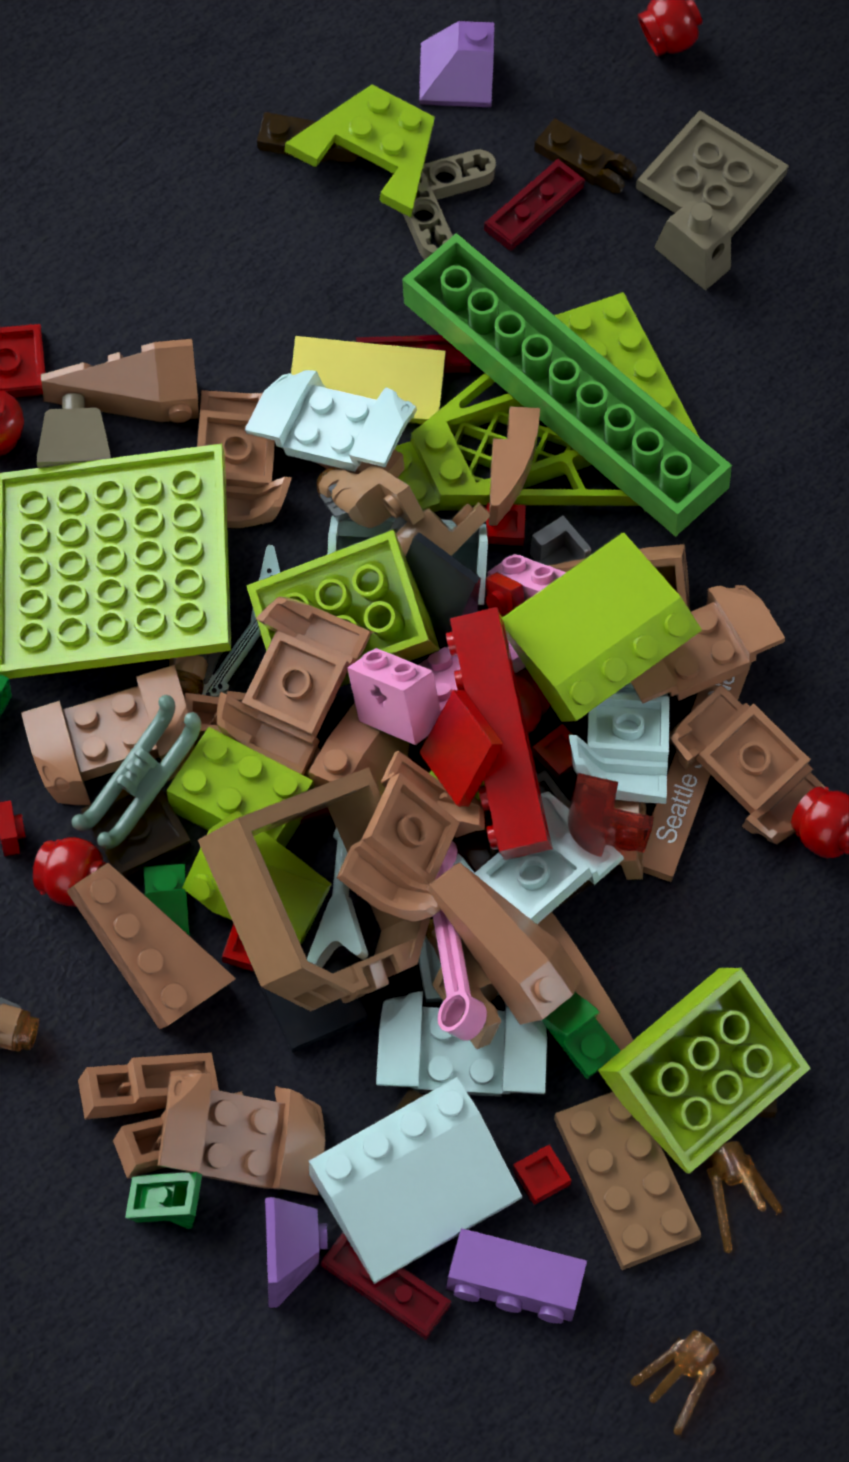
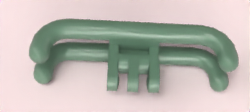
M162 695L159 698V710L153 721L89 809L83 815L78 814L72 818L74 829L87 831L101 820L123 789L135 797L116 825L109 832H103L98 836V845L103 849H112L118 846L128 836L191 749L200 733L201 719L197 713L190 712L185 715V727L160 764L149 754L174 716L176 705L170 695Z

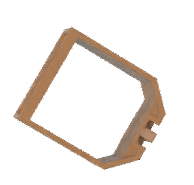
M369 767L239 817L198 840L261 987L309 1011L340 998L343 1003L355 1000L388 985L387 977L417 965L430 918L411 922L378 910L370 904L381 929L374 956L332 974L307 961L254 839L255 835L328 807L348 853L351 845L362 840L382 797Z

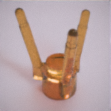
M738 1141L726 1143L710 1155L714 1166L707 1169L713 1185L720 1233L726 1253L732 1251V1244L722 1187L723 1180L726 1181L728 1186L743 1182L759 1211L764 1212L767 1207L758 1189L776 1213L782 1212V1206L756 1170L750 1155L745 1154L741 1143Z
M693 1330L685 1340L678 1338L668 1351L631 1379V1384L637 1386L674 1359L676 1366L649 1397L651 1403H656L683 1373L690 1377H694L696 1374L699 1375L673 1431L676 1435L682 1433L707 1380L715 1372L716 1367L712 1362L718 1356L719 1350L709 1337Z

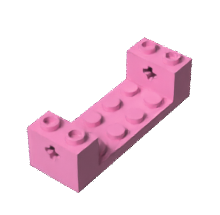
M516 554L506 557L500 564L487 572L488 576L499 572L523 584L525 601L566 573ZM508 641L516 674L525 665ZM443 647L417 665L377 648L365 653L361 659L347 667L359 721L416 745L429 736L452 691L458 690L454 677V671L460 670L458 655L452 657L449 648Z

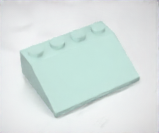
M458 1077L309 1161V1176L374 1284L458 1236L461 1228L468 1230L522 1198L480 1112Z

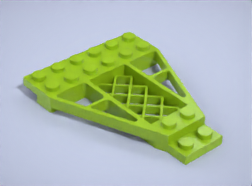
M624 292L555 315V317L698 436ZM486 373L481 375L411 433V441L395 447L396 451L403 454L405 467L398 479L410 486L422 510L429 508L433 512L439 510H461L466 504L474 506L478 502L482 505L490 503L491 478L482 479L473 474L478 464L491 468V456L483 454L488 443L493 444V439H507L504 436L493 433L497 423L500 422L508 425L510 407L524 406L508 393L464 408L495 383ZM491 422L487 430L477 427ZM539 425L538 437L542 439L535 451L530 473L514 504L639 506L622 490H586L576 470L591 466L592 464L549 427L546 428ZM463 434L482 440L477 451L458 445ZM548 440L567 447L564 453L552 455L543 450ZM465 459L472 461L470 467H468ZM566 474L573 488L524 489Z

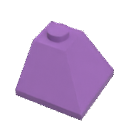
M458 21L421 42L419 105L491 107L494 23Z
M265 1198L269 1308H275L319 1264V1250L327 1249V1224L318 1223V1209L278 1198Z

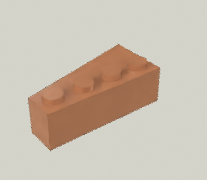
M109 863L66 891L159 1029L170 1025L236 979Z

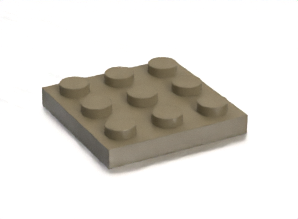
M699 110L637 179L636 189L674 213L690 200L707 203L712 207L713 215L729 228L732 237L786 176L788 165Z

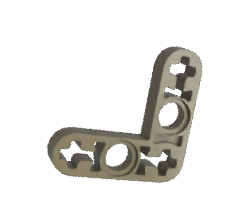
M481 149L472 150L424 164L412 216L410 218L403 214L423 259H427L438 249L434 244H430V233L434 232V238L438 245H443L452 237V233L437 200L484 187L494 180L496 161L488 151ZM479 165V167L481 169H485V171L480 172L477 167L473 168V166ZM447 172L452 174L455 179L450 183H441L435 177L439 173ZM420 210H426L432 213L434 217L429 221L422 222L417 220L414 214Z

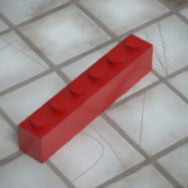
M498 607L450 618L452 632L446 633V639L451 656L458 655L460 670L454 671L457 689L465 690L503 743L484 778L485 786H481L478 789L483 810H490L493 825L487 826L491 849H498L504 860L551 850L553 847L503 617Z

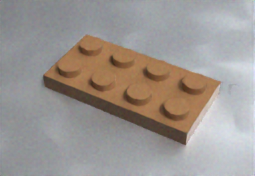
M614 1092L555 1113L554 1120L622 1270L700 1240L701 1232L661 1146L621 1104Z

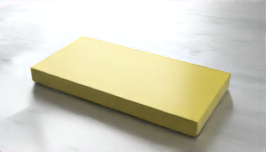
M295 336L291 373L296 375L305 370L317 371L326 388L375 400L379 398L382 391L387 387L394 390L402 400L409 401L416 406L417 411L408 423L423 424L440 410L445 351Z

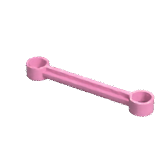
M453 841L435 880L455 863L457 846ZM441 909L433 916L447 998L439 1009L438 1024L442 1030L463 1041L473 1039L482 1030L486 1021L487 1010L481 1001L471 996L461 937Z

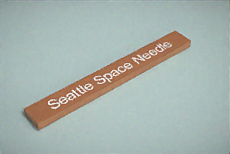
M749 670L698 692L691 712L721 684L738 700ZM677 751L667 775L666 804H656L644 836L643 873L672 882L711 775L697 760L685 770L678 760Z

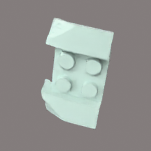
M305 370L296 375H292V373L282 375L264 391L245 431L250 435L274 440L276 446L284 448L288 456L356 472L361 462L386 467L405 427L414 417L417 408L411 402L402 400L394 390L385 387L377 400L326 388L317 371Z
M627 684L588 712L587 743L576 735H569L573 768L578 774V779L582 785L611 799L666 804L669 754L668 693L642 704L633 686Z
M550 792L541 793L553 849L509 860H504L498 852L475 873L459 854L454 865L459 862L536 924L543 920L587 880L595 885L624 859L621 853Z
M423 991L410 993L407 996L388 998L383 1002L379 1028L377 1086L411 1087L414 1090H418V1092L429 1093L458 1077L468 1095L501 1097L502 1094H510V1092L545 1093L547 1034L546 1026L541 1020L520 1025L506 1003H504V1011H497L501 1023L491 1043L476 1050L470 1040L463 1041L440 1028L438 1024L440 1008L422 1007Z

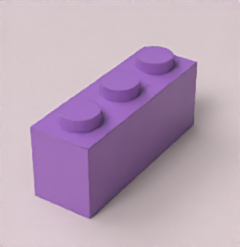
M461 1228L446 1289L454 1291V1295L462 1300L476 1302L479 1301V1298L496 1302L498 1308L508 1312L518 1313L521 1312V1309L538 1313L540 1319L550 1323L559 1324L563 1323V1320L572 1322L587 1261Z

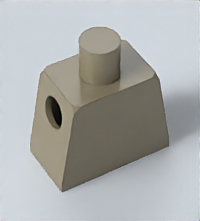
M690 200L667 220L655 244V249L704 290H707L731 269V232L729 228L713 215V209L709 204Z
M78 393L66 394L62 397V409H49L45 412L37 454V468L111 458L101 411L98 408H85V397Z

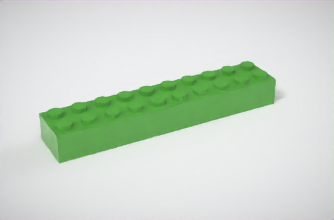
M457 233L402 279L404 304L524 407L540 408V421L674 536H677L729 489L732 465Z

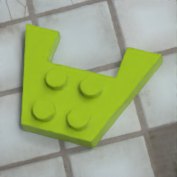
M370 85L285 143V152L313 167H317L333 143L344 147L393 173V176L380 193V201L411 218L435 117L374 85Z

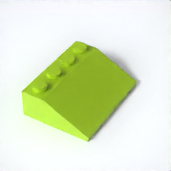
M394 530L246 585L256 618L270 603L280 596L309 604L371 631L372 634L360 659L365 653L375 648L407 661L440 650L429 614ZM257 620L267 651L276 632L270 630ZM348 672L341 686L351 683Z
M625 533L615 537L503 617L508 641L561 722L579 720L702 631L681 596Z
M719 968L598 1071L621 1104L685 1173L690 1174L811 1068L742 968Z

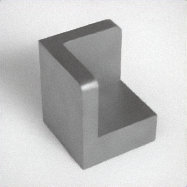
M561 516L532 535L530 555L536 562L552 565L586 559L591 555V548L567 519Z

